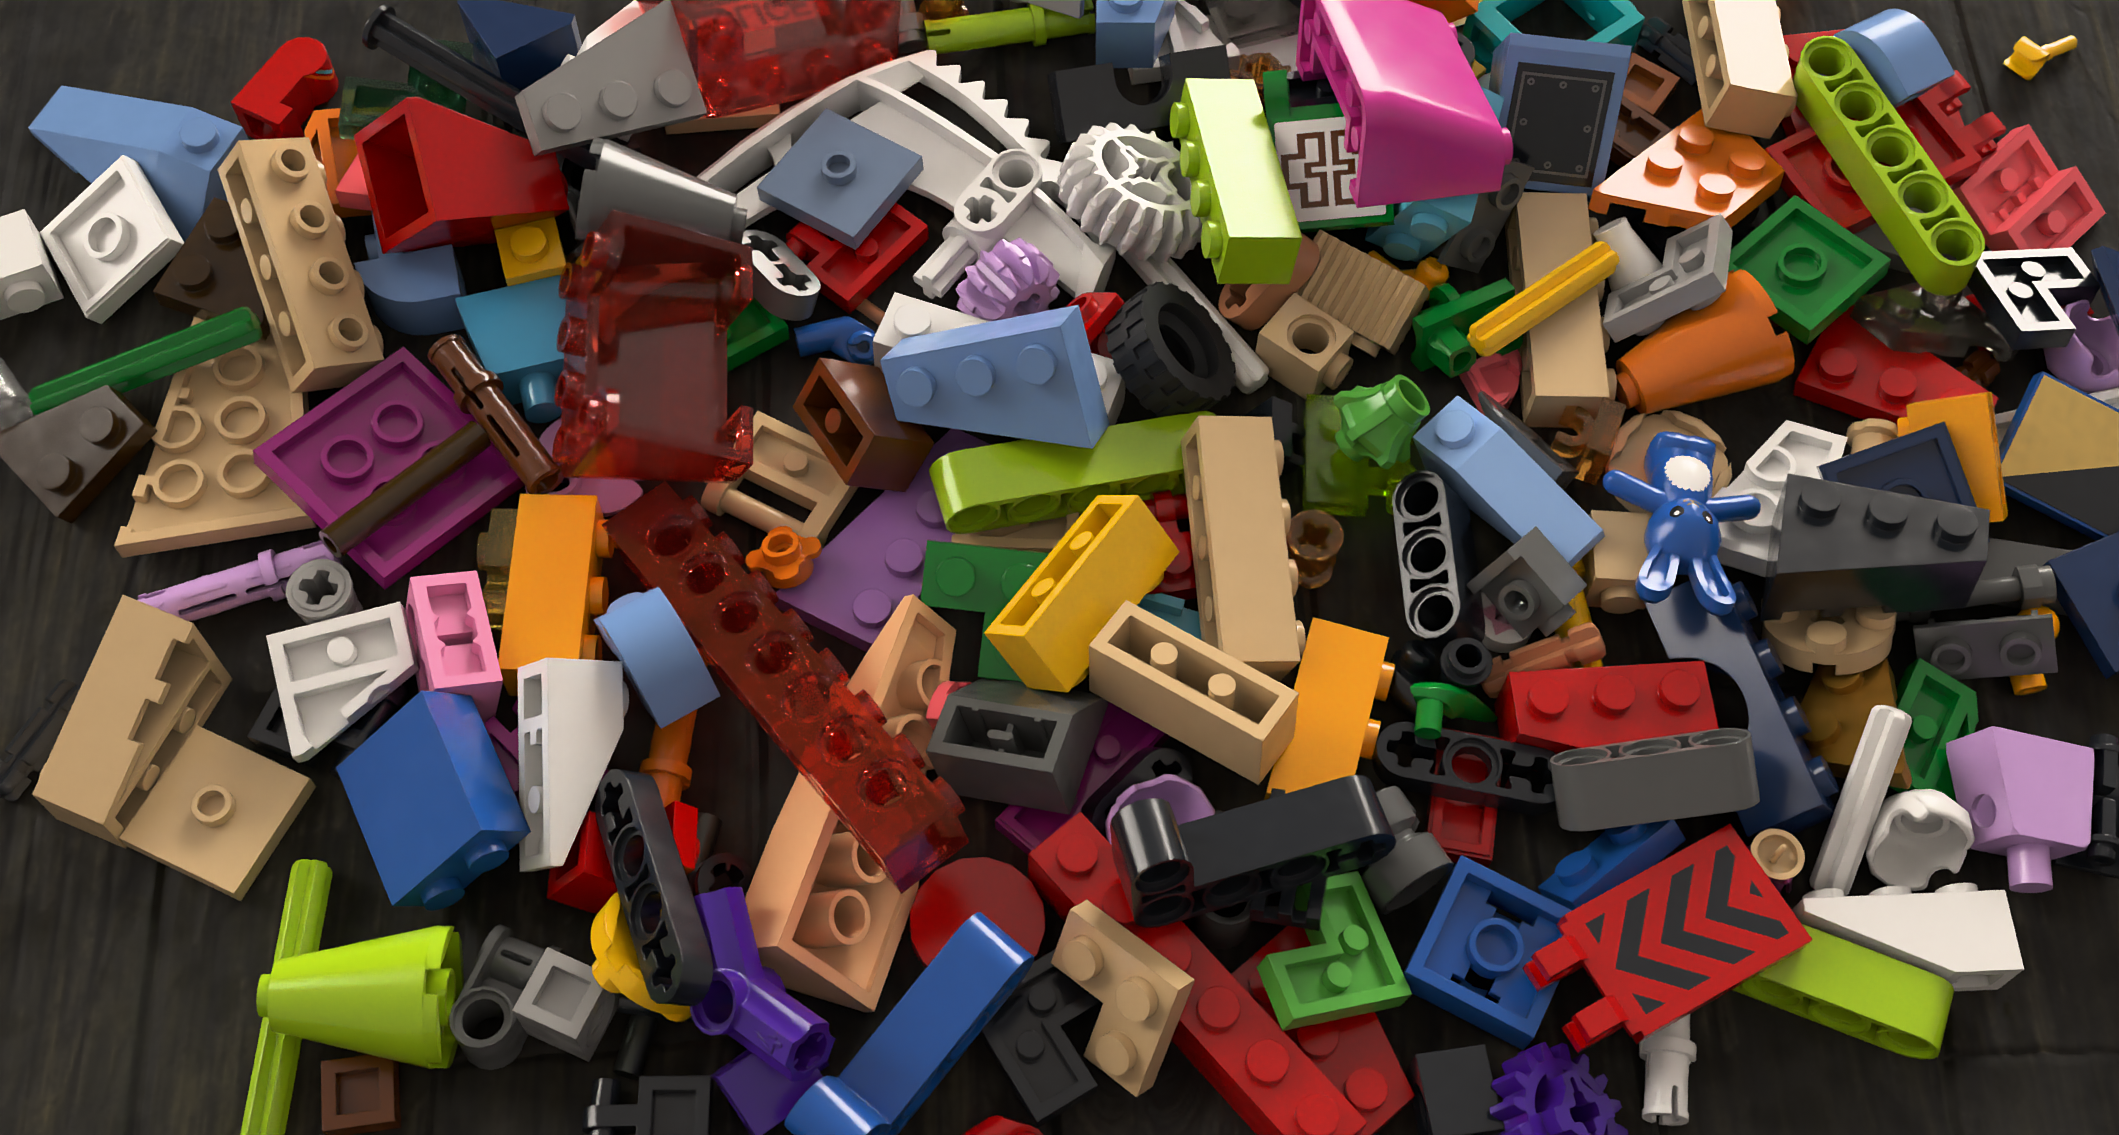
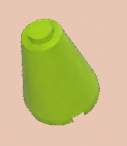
M437 925L279 959L275 962L271 974H262L259 979L256 998L259 1017H268L270 1028L276 1033L428 1069L449 1068L455 1057L458 1045L450 1029L449 1016L455 1000L458 999L464 987L463 950L459 932H453L455 926Z

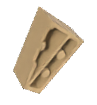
M122 595L32 793L57 820L126 849L127 846L119 837L197 725L203 727L232 681V677L194 623Z

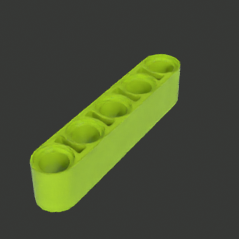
M1821 36L1812 39L1806 43L1801 51L1793 77L1794 87L1798 94L1797 107L1916 281L1926 291L1935 295L1948 296L1957 294L1966 287L1985 249V239L1981 230L1852 47L1844 40L1834 36ZM1847 117L1855 118V119L1860 120V121H1854V120H1851V119H1849V118H1847ZM1878 162H1885L1892 167L1881 165ZM1908 207L1920 209L1924 213H1917L1915 211H1912ZM1941 254H1949L1955 257L1958 261H1953L1944 258Z
M1199 411L1111 425L1107 427L1093 449L1024 439L958 450L948 453L932 463L929 468V475L946 529L955 534H969L1066 517L1068 514L1077 512L1082 514L1097 495H1139L1142 500L1150 499L1151 492L1170 490L1172 495L1186 493L1181 440L1198 416L1216 415L1209 411Z
M1802 924L1813 939L1805 948L1732 989L1891 1052L1916 1059H1933L1938 1057L1954 994L1952 984L1936 974Z

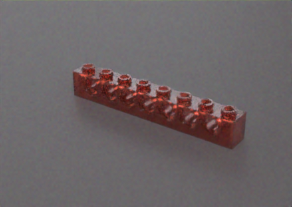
M664 481L602 524L623 562L647 590H653L656 587L661 589L681 619L699 653L901 894L969 843L957 817L965 811V807L955 791L941 776L933 782L928 780L921 772V769L926 764L912 742L902 732L891 738L882 727L887 723V719L873 698L864 689L854 695L846 687L845 684L850 681V678L834 654L828 648L817 654L809 645L814 641V637L801 617L792 608L783 614L774 605L779 601V598L767 579L758 569H755L750 574H747L741 566L746 561L737 546L724 531L715 537L708 530L713 526L709 516L692 495L682 500L668 483ZM858 753H861V754L858 755L857 757H855V758H853V759H850L852 756H854V755H856V754H858ZM902 796L896 802L889 805H885L891 799Z

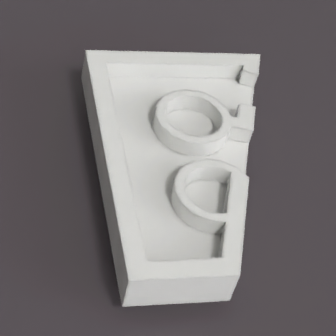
M1786 420L1746 462L1744 471L1727 488L1722 487L1713 497L1752 495L1761 504V511L1756 518L1719 523L1722 542L1717 557L1720 564L1765 577L1772 520L1787 474L1821 479L1816 466L1841 458L1848 437Z

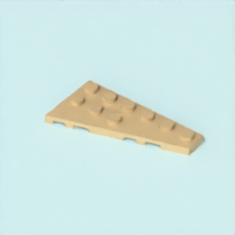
M194 317L191 326L206 320ZM271 329L266 341L260 339L250 345L174 373L155 427L158 431L152 437L156 445L145 475L138 476L132 493V497L136 502L127 527H120L114 544L122 558L316 528V523L254 464L253 450L309 412L308 392H291Z

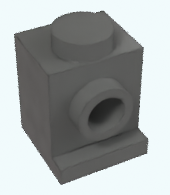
M1536 526L1466 584L1474 595L1481 590L1523 639L1536 628L1547 637L1576 613L1569 602L1587 586L1584 580Z

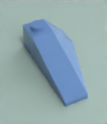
M62 85L28 127L35 138L72 171L80 173L91 184L122 155L137 161L184 243L214 197L228 202L218 168L238 140H249L242 126L193 107Z

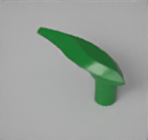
M1419 682L1410 686L1411 693L1417 704L1414 734L1419 738H1439L1441 736L1443 715L1450 719L1462 717L1479 722H1494L1498 718L1484 702L1463 688L1437 682Z

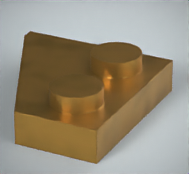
M1887 658L1865 671L1844 675H1835L1836 665L1818 664L1801 703L1812 732L1802 737L1812 758L1822 755L1834 777L1847 778L1871 709L1876 705H1887L1897 708L1896 700L1898 696L1895 679ZM1903 746L1889 786L1909 789L1912 777L1906 762Z

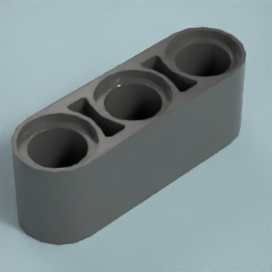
M1713 729L1577 748L1558 753L1550 759L1559 826L1569 831H1593L1734 812L1753 807L1760 802L1751 732L1744 729Z

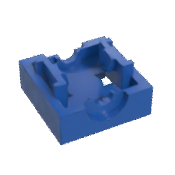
M1461 855L1447 879L1432 916L1403 974L1412 994L1524 1050L1535 1037L1559 981L1537 992L1522 967L1532 960L1531 956L1536 951L1563 937L1558 930L1557 923L1563 915L1572 910ZM1486 902L1520 918L1523 921L1519 924L1495 912L1497 908L1487 904ZM1469 968L1480 977L1491 980L1495 979L1488 995L1499 1000L1497 1003L1485 998L1488 990L1474 987L1464 979ZM1451 977L1460 980V983L1458 984L1450 980Z

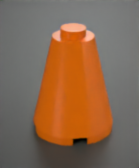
M1739 269L1735 272L1732 270L1728 272L1726 291L1716 301L1703 309L1691 310L1689 308L1668 318L1658 329L1651 332L1616 361V396L1626 409L1635 407L1641 414H1650L1777 383L1794 372L1795 359L1793 347L1787 331L1777 336L1775 335L1768 317L1778 313L1761 284L1745 270Z

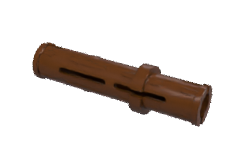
M451 334L434 343L427 357L455 392L453 396L454 403L464 414H471L486 431L495 448L502 454L526 486L527 492L529 494H548L559 486L564 479L565 471L560 465L558 466L532 432L530 426L522 419L503 394L504 385L498 375L493 371L484 369L468 348L462 336L458 337L457 334Z

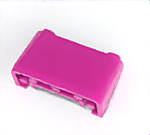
M1301 0L1296 67L1302 81L1325 79L1327 76L1346 119L1344 148L1347 153L1358 152L1359 154L1357 176L1355 179H1350L1349 190L1357 208L1500 191L1504 165H1509L1513 157L1512 137L1508 128H1501L1458 43L1455 25L1452 22L1448 23L1442 12L1408 0Z

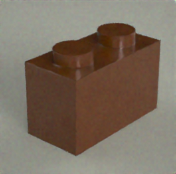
M819 358L793 405L794 410L843 482L848 486L906 492L934 445L933 440L921 424L897 421L884 374L876 366Z

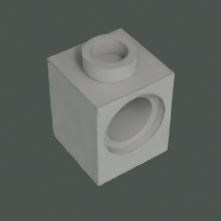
M547 947L512 1011L528 1035L589 1062L618 1009L620 993H611L602 988L595 980L591 966Z

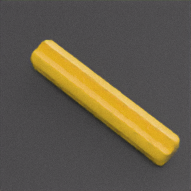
M1595 242L1473 323L1469 328L1470 333L1467 335L1469 345L1475 348L1482 357L1493 355L1615 273L1616 265L1620 261L1617 252L1611 250L1607 242Z

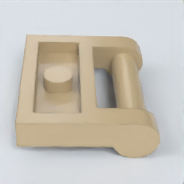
M757 411L707 484L701 498V507L717 516H722L726 512L766 533H769V531L776 527L788 526L801 537L818 538L823 549L828 533L858 487L848 486L843 482L812 436ZM745 478L812 512L805 523L738 491L737 487Z

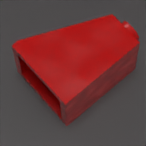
M406 97L354 135L383 254L418 251L452 244L453 247L497 243L494 230L557 217L569 210L567 201L568 185L564 174L560 171L556 152L534 156L528 139L423 98Z

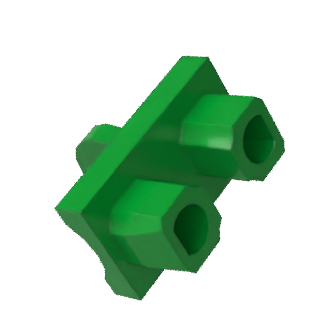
M1506 278L1476 291L1468 290L1461 294H1458L1449 283H1441L1430 289V307L1418 312V316L1413 317L1412 322L1416 336V348L1411 353V362L1420 372L1437 366L1446 375L1453 378L1469 371L1476 362V350L1469 345L1467 335L1470 333L1469 328L1473 323L1515 296V287ZM1524 334L1496 353L1503 356L1519 349L1523 344Z

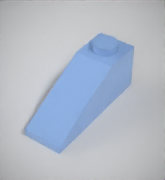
M1458 395L1413 436L1425 470L1435 472L1467 503L1470 510L1515 544L1536 526L1570 566L1573 567L1605 537L1603 529L1501 427Z

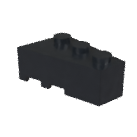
M1788 473L1771 525L1760 621L1781 620L1783 612L1820 610L1821 617L1842 616L1845 608L1881 606L1883 613L1966 608L1988 558L1990 510Z

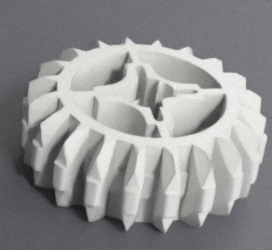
M1110 122L1106 128L1093 125L1087 134H1080L1077 141L1072 143L1059 170L1060 176L1057 182L1061 189L1058 198L1068 205L1066 214L1069 217L1081 220L1080 231L1092 232L1099 237V245L1108 243L1116 247L1120 256L1126 251L1134 253L1139 261L1142 262L1150 256L1161 263H1165L1170 257L1182 259L1187 251L1194 249L1197 242H1201L1203 227L1200 217H1193L1191 212V181L1189 177H1183L1181 174L1180 151L1173 147L1174 141L1165 142L1157 138L1154 131H1151L1149 134L1142 133L1133 124H1130L1124 130L1118 124Z

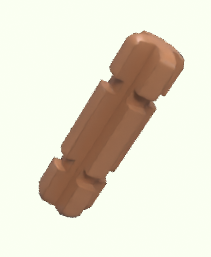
M1587 622L1568 629L1567 637L1560 638L1559 634H1555L1509 652L1510 658L1503 661L1501 656L1492 658L1491 674L1481 684L1484 692L1490 698H1497L1509 672L1573 668L1572 663L1580 661L1583 666L1602 659L1606 655V648L1599 629L1594 623Z

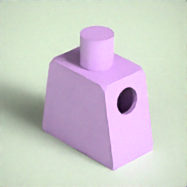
M1995 726L1946 743V754L1956 801L1969 813L1975 840L1971 849L2007 856L2009 889L2011 891L2040 893L2053 889L2051 860L2084 851L2091 841L2094 748Z

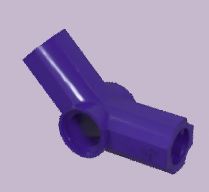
M725 887L694 896L693 899L713 962L712 982L707 995L698 1005L690 1006V1013L695 1025L703 1033L710 1036L729 1035L790 1081L809 1079L812 1073L828 1060L835 1038L830 1035L829 1023L788 995L781 977L774 969L761 965L742 887Z

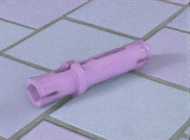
M321 540L278 554L274 550L269 549L258 553V560L149 594L138 595V601L190 622L271 597L273 601L287 598L285 595L287 582L292 573L301 565L315 559H329L341 565L342 561L341 558L334 556Z

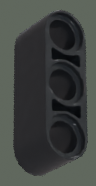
M1428 470L1414 471L1406 475L1397 484L1392 501L1405 614L1409 628L1441 655L1445 646L1457 638H1473L1482 643L1485 637V618L1481 590L1474 595L1466 585L1478 575L1471 516L1467 503L1435 472ZM1436 503L1435 507L1426 514L1427 510ZM1445 558L1443 563L1436 570L1432 571L1436 563ZM1453 614L1450 622L1439 630L1445 618Z

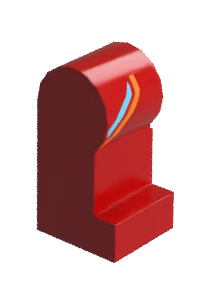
M297 37L287 41L231 101L232 107L248 136L256 140L305 137L301 129L303 122L314 111L315 106L330 100L338 89V78L324 44L310 37Z

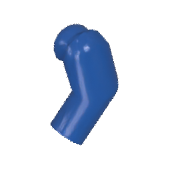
M849 316L793 328L800 357L831 351L851 363L864 365L874 363L873 339L876 333Z

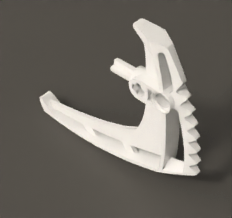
M926 50L884 62L827 86L785 110L757 129L697 176L699 179L734 193L772 165L776 166L826 108L845 118L863 111L850 120L922 156L924 170L907 190L925 196L954 213L953 219L943 228L944 242L913 276L914 282L923 287V293L929 298L933 299L935 296L942 298L965 272V268L976 264L980 259V251H992L995 244L1001 239L1010 243L1020 237L1025 242L1033 244L1053 263V268L1060 274L1057 284L1074 298L1087 292H1104L1116 259V247L1108 243L1099 245V237L1092 232H1086L1087 236L1084 232L1080 231V227L1052 201L1055 200L1067 210L1068 205L1058 198L1061 186L1057 180L1060 176L1059 170L1063 162L1046 159L1050 151V141L1028 138V119L1007 118V100H984V81L961 83L960 65L937 66V53L935 50ZM917 82L930 87L967 112L1008 150L997 154L956 125L901 92ZM768 173L737 194L736 207L748 209L745 228L765 215L777 210L759 200L757 186ZM1075 219L1081 225V220ZM701 256L610 260L582 290L590 320L600 341L604 345L610 346L614 338L615 320Z

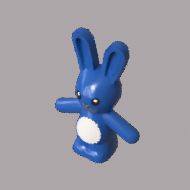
M1669 431L1657 433L1650 442L1645 456L1644 470L1648 483L1615 469L1604 475L1603 487L1608 493L1653 513L1644 533V543L1648 556L1635 582V589L1640 599L1647 603L1657 604L1670 596L1676 575H1688L1700 605L1711 615L1724 616L1732 612L1737 598L1717 557L1722 542L1719 523L1756 518L1761 511V504L1752 495L1711 498L1713 490L1712 468L1716 455V444L1709 439Z

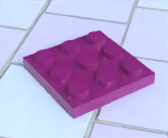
M403 346L253 450L254 464L323 530L468 422L474 421L477 423V421L471 414H464L454 403V393ZM491 441L489 448L347 554L385 590L523 487L524 484Z

